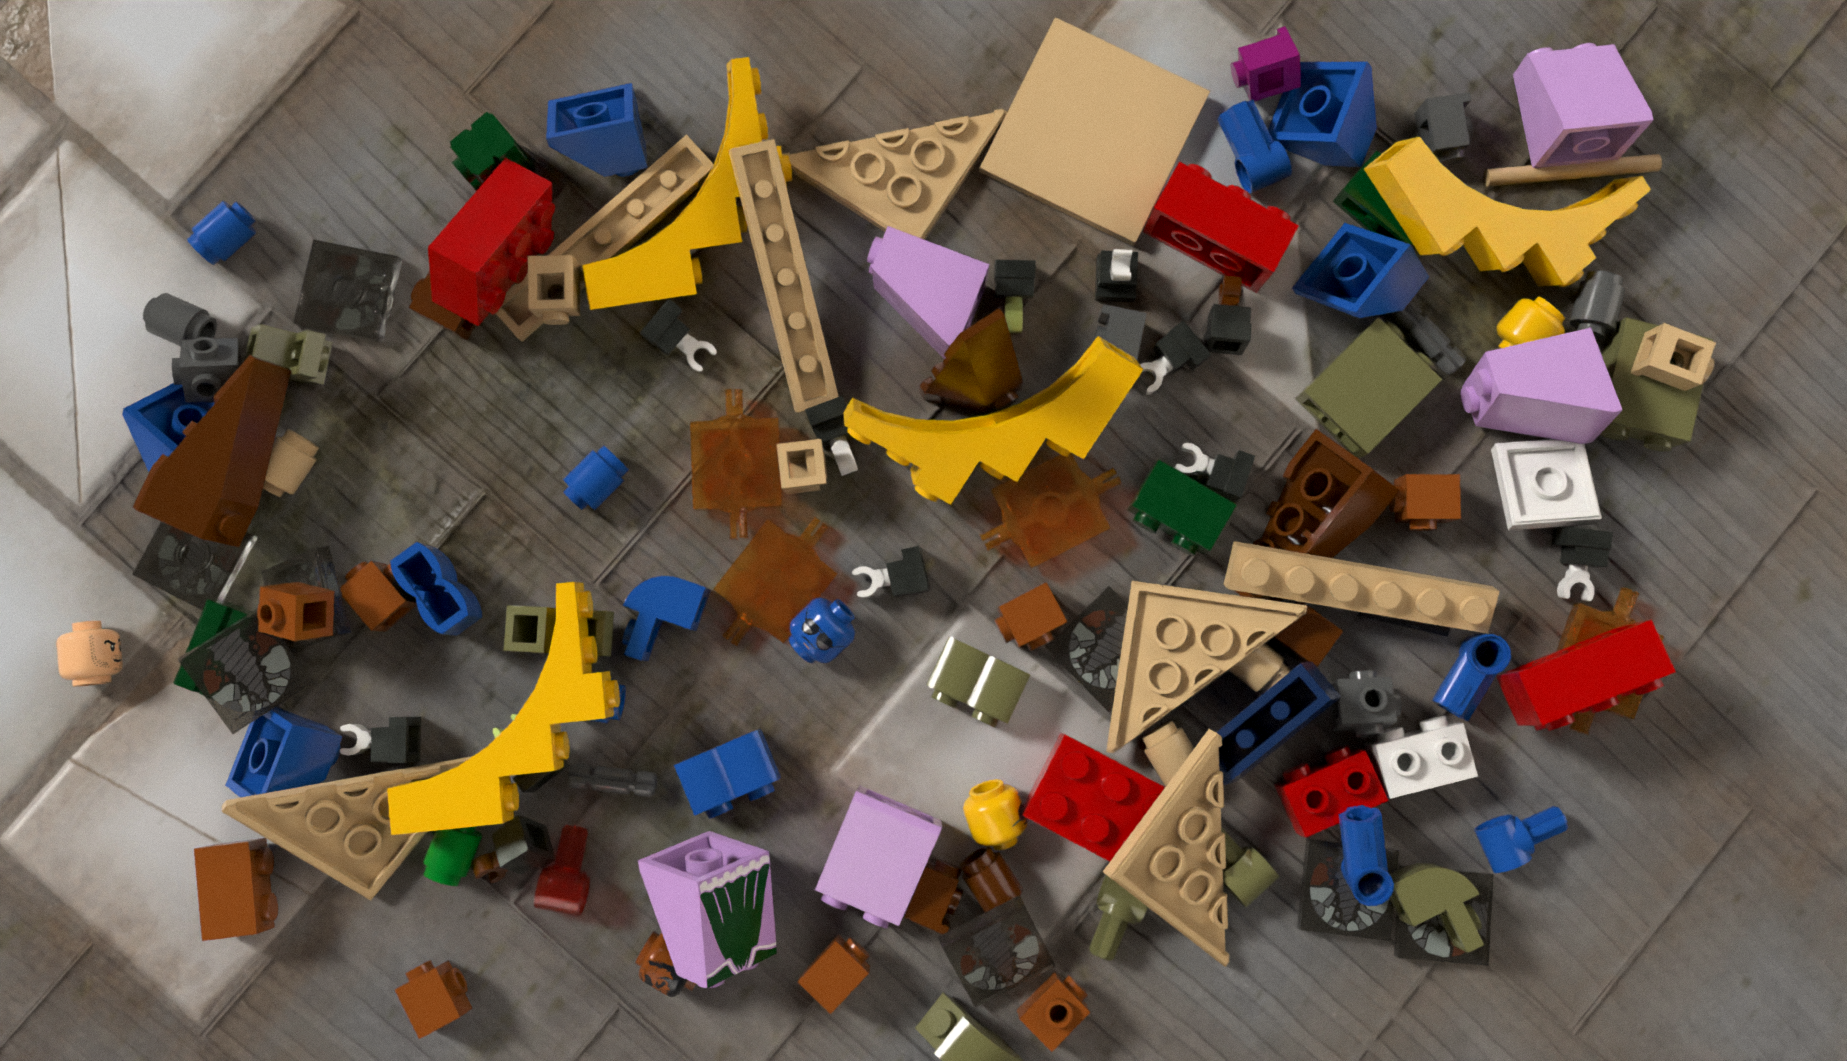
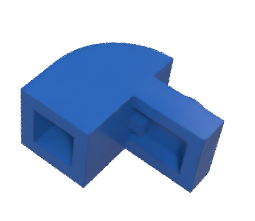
M673 576L650 578L636 586L623 604L624 607L639 612L637 620L631 618L625 629L622 644L627 645L624 655L641 661H649L663 620L697 631L711 589Z

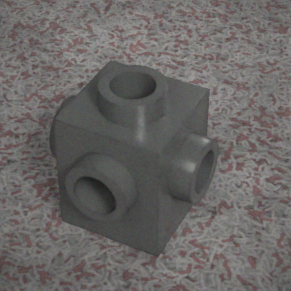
M200 337L191 340H181L180 358H172V376L174 385L183 386L185 402H214V395L242 364L239 339Z
M1364 670L1349 673L1348 679H1337L1331 684L1341 696L1340 699L1330 706L1332 732L1355 731L1356 737L1359 738L1377 737L1384 735L1383 729H1387L1397 722V716L1401 714L1402 704L1398 689H1393L1392 677H1377L1376 671Z

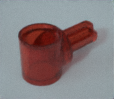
M577 825L563 826L555 864L547 866L540 874L534 897L535 908L581 917L590 889V876H587V872L581 870L589 834L588 829Z

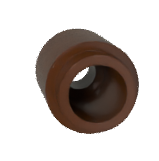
M983 846L969 854L960 863V867L964 872L963 880L986 914L997 913L998 916H1003L1020 904L1019 896L1023 892V887L1000 852H994L990 846Z

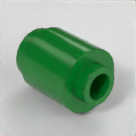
M476 826L435 831L423 861L426 865L423 875L440 884L458 886L461 877H467L483 836L475 830Z

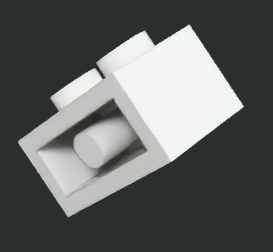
M1440 716L1420 721V730L1404 733L1403 727L1383 730L1384 735L1377 736L1376 741L1364 743L1367 755L1387 798L1391 799L1478 777L1464 723L1447 722L1446 716Z

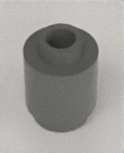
M1607 271L1587 272L1585 280L1579 283L1570 325L1576 328L1577 331L1591 328L1595 339H1603L1605 334L1614 333L1625 295V288L1622 287L1623 278L1618 274Z
M168 293L152 298L146 304L143 311V320L145 321L147 332L178 346H181V340H191L200 337L213 339L216 333V319L209 316L207 310Z

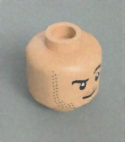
M101 621L72 623V632L61 635L56 641L59 675L63 679L72 680L73 687L111 683V676L116 675L122 670L120 635L115 630L102 629Z

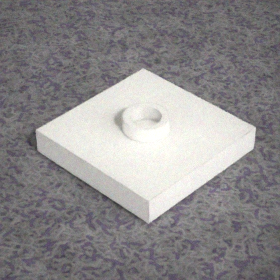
M1555 439L1495 443L1491 452L1508 531L1597 524L1602 519L1585 444Z

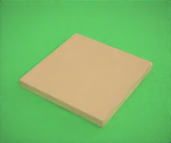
M1055 17L979 168V172L1134 246L1210 91Z

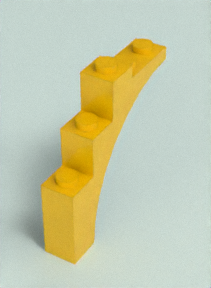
M749 57L731 59L726 64L729 100L724 136L713 168L696 197L671 224L647 242L618 256L581 265L590 310L697 294L696 284H702V272L699 258H691L690 250L742 242L741 233L747 232V222L743 206H736L735 198H740L729 150L768 139L766 116L764 112L758 113L755 95L761 94L760 75L757 67L751 68ZM776 146L786 184V182L792 181L790 158L788 155H782L781 146Z
M1421 137L1394 143L1364 168L1420 256L1432 254L1446 256L1463 245L1479 271L1500 270L1501 272H1506L1523 262L1538 286L1559 285V287H1566L1578 281L1584 274L1583 269L1596 259L1589 245L1602 239L1607 233L1605 229L1615 220L1622 219L1634 212L1638 207L1637 201L1651 190L1643 176L1615 179L1590 197L1561 209L1552 211L1522 209L1494 201L1465 185L1439 162Z
M1097 336L1078 362L1053 384L1020 404L985 416L959 420H924L884 412L852 398L843 412L844 426L848 427L847 432L856 440L870 445L873 441L886 448V454L897 463L908 466L911 462L913 465L910 468L915 490L930 501L937 502L938 499H941L951 505L979 461L981 462L980 467L993 477L1003 479L1005 475L1018 482L1046 438V444L1057 453L1065 457L1073 453L1084 460L1142 373L1143 368L1135 357Z
M556 583V621L549 655L534 691L515 719L486 748L458 767L429 779L387 788L391 835L503 824L514 819V811H517L519 808V792L516 783H511L510 776L556 771L563 768L564 759L569 758L568 734L566 731L561 732L560 723L606 719L614 716V708L619 707L620 704L617 680H611L610 671L592 673L591 664L597 663V644L595 637L588 635L587 618L593 617V600L591 592L589 590L584 591V583Z

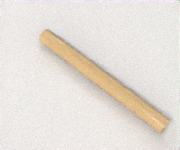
M1660 154L1620 157L1618 160L1533 168L1532 165L1493 168L1485 170L1484 183L1489 187L1658 172L1662 167V158Z

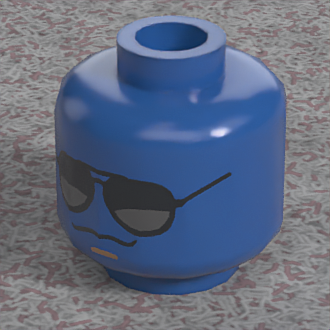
M815 598L791 620L789 629L792 635L789 637V642L796 653L809 663H814L815 661L829 663L853 642L855 630L851 621L855 619L854 614L839 599L831 602L825 598Z

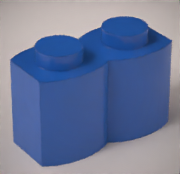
M416 542L390 560L392 573L396 581L407 593L416 597L421 617L434 631L440 634L457 636L482 618L481 606L476 596L465 585L457 582V574L452 562L439 549Z
M761 729L674 765L694 816L706 812L708 819L734 809L730 800L747 794L749 800L753 801L774 792L772 782L781 778Z

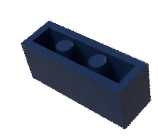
M1312 661L1300 663L1216 732L1222 737V746L1219 747V770L1223 772V784L1225 786L1240 780L1341 698L1340 694Z

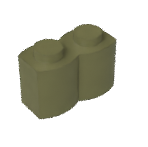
M949 636L926 685L934 689L931 698L954 709L958 701H961L975 708L971 717L996 728L999 720L1008 724L1030 674Z

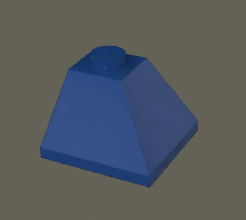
M1300 62L1301 87L1282 93L1268 128L1272 140L1279 141L1284 149L1325 166L1362 167L1377 129L1371 65L1368 62Z
M632 83L548 101L546 140L550 148L604 177L611 175L630 176L637 173L640 169L647 168L646 144Z
M1344 223L1292 287V290L1297 295L1354 317L1363 318L1403 311L1428 280L1429 275L1411 244Z
M172 383L123 408L122 415L148 471H150L153 464L162 454L168 457L186 437L182 431L191 421L198 423L211 409L214 402H185L183 386Z
M258 701V704L262 703L261 709H255L225 786L241 798L319 784L327 778L330 767L339 758L342 736L321 723L275 706L268 705L263 708V702Z

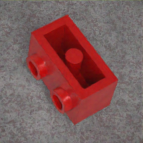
M1343 745L1323 755L1325 762L1309 768L1308 763H1303L1282 773L1285 780L1274 784L1296 834L1307 838L1338 824V814L1346 811L1347 807L1364 805L1365 807L1374 808L1389 801L1366 750H1350L1348 745Z

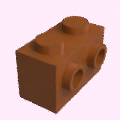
M266 838L213 844L194 849L202 941L254 935L275 928L274 920L278 916V900L276 895L272 893L270 875L274 870V856L272 850L267 847Z

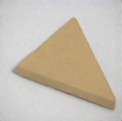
M998 109L994 110V113L969 118L964 116L935 122L934 125L911 130L906 128L876 134L872 138L853 142L847 140L818 146L814 150L795 154L784 153L782 155L789 156L792 173L884 232L890 226L925 240L999 130L1007 111Z
M1132 581L1106 752L1115 753L1282 632L1306 614L1307 605Z
M1208 729L1103 870V873L1226 967L1229 963V953L1225 950V929L1228 928L1227 894L1223 891L1226 847L1225 833L1221 832V808L1224 807L1223 772L1219 770V747L1222 746V737Z
M471 757L230 799L222 804V812L367 899L372 900L427 833L391 835L387 788L432 778L458 767Z

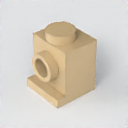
M573 255L528 256V309L536 317H542V323L564 325L569 323V316H580V275L582 274V266ZM557 288H563V299L552 300V292Z
M1663 323L1645 332L1630 373L1636 376H1647L1683 391L1703 384L1711 375L1715 363L1711 356L1716 342ZM1672 357L1674 358L1676 365L1670 363Z
M822 439L777 444L781 488L785 494L821 491L820 485L827 484L826 478H828Z

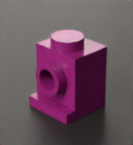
M1286 26L1277 29V36L1239 47L1238 61L1231 62L1230 64L1236 87H1243L1250 101L1254 100L1255 102L1301 87L1300 53Z

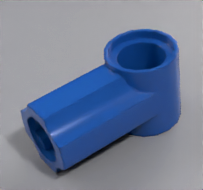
M1254 100L1242 101L1219 115L1217 120L1234 153L1236 174L1244 190L1251 194L1291 176L1292 168L1287 152L1279 141L1272 140Z
M1473 634L1466 637L1460 645L1459 656L1431 701L1464 721H1469L1496 675L1509 665L1511 649L1508 643L1502 637L1495 634ZM1482 642H1487L1493 649V658L1485 666H1482L1476 658L1477 647Z
M1364 805L1347 807L1346 811L1338 814L1344 858L1341 862L1342 875L1354 897L1361 904L1366 906L1383 904L1392 895L1394 883L1387 868L1382 814L1378 808H1369ZM1374 873L1369 879L1360 881L1364 875Z

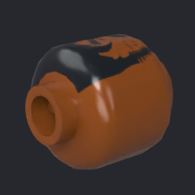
M653 931L635 961L637 965L641 966L639 978L669 997L679 995L684 987L693 991L696 983L677 975L662 932L658 934Z

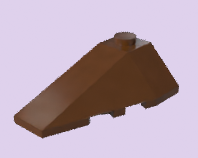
M998 308L961 332L944 353L946 358L943 362L938 363L931 370L936 379L933 380L930 376L919 385L920 394L925 401L983 413L993 407L996 411L1003 410L1017 401L1019 396L1016 392L1021 390L1023 379L1006 318L1001 309Z
M249 355L214 395V405L198 423L191 421L182 431L186 437L168 457L162 454L153 464L133 508L138 512L200 539L239 547L259 506L291 370Z
M1315 429L1288 463L1283 474V478L1287 480L1278 502H1271L1266 513L1270 520L1262 538L1255 540L1253 545L1333 558L1375 522L1400 490L1374 469ZM1236 591L1243 597L1278 602L1283 600L1282 598Z

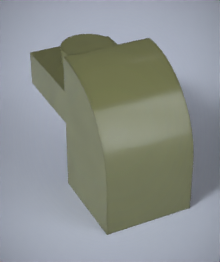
M259 324L251 327L244 361L249 355L290 369L289 381L324 385L333 342L325 340L326 334L311 330L295 333Z
M507 605L503 651L549 653L556 621V608ZM593 610V617L587 618L588 635L595 637L597 656L611 657L614 612Z
M1432 863L1411 864L1390 874L1394 883L1390 900L1401 921L1414 927L1438 915L1453 946L1469 953L1484 945L1478 933L1482 929L1481 921L1471 905H1464L1463 903L1479 895V892L1465 876Z
M944 992L915 1027L936 1050L934 1054L941 1061H1024L997 1033L981 1026L951 996Z

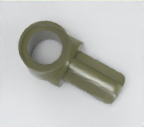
M1221 826V832L1225 833L1226 868L1223 869V884L1244 907H1248L1279 878V875L1252 846L1250 848L1246 846L1241 849Z
M1106 875L1096 901L1098 908L1104 912L1089 946V951L1101 959L1112 961L1115 958L1128 923L1136 924V922H1141L1148 907Z

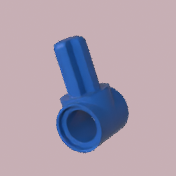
M1552 806L1523 820L1511 814L1499 816L1474 828V831L1494 873H1502L1528 863L1532 859L1531 854L1535 852L1534 845L1568 829V821L1559 807Z

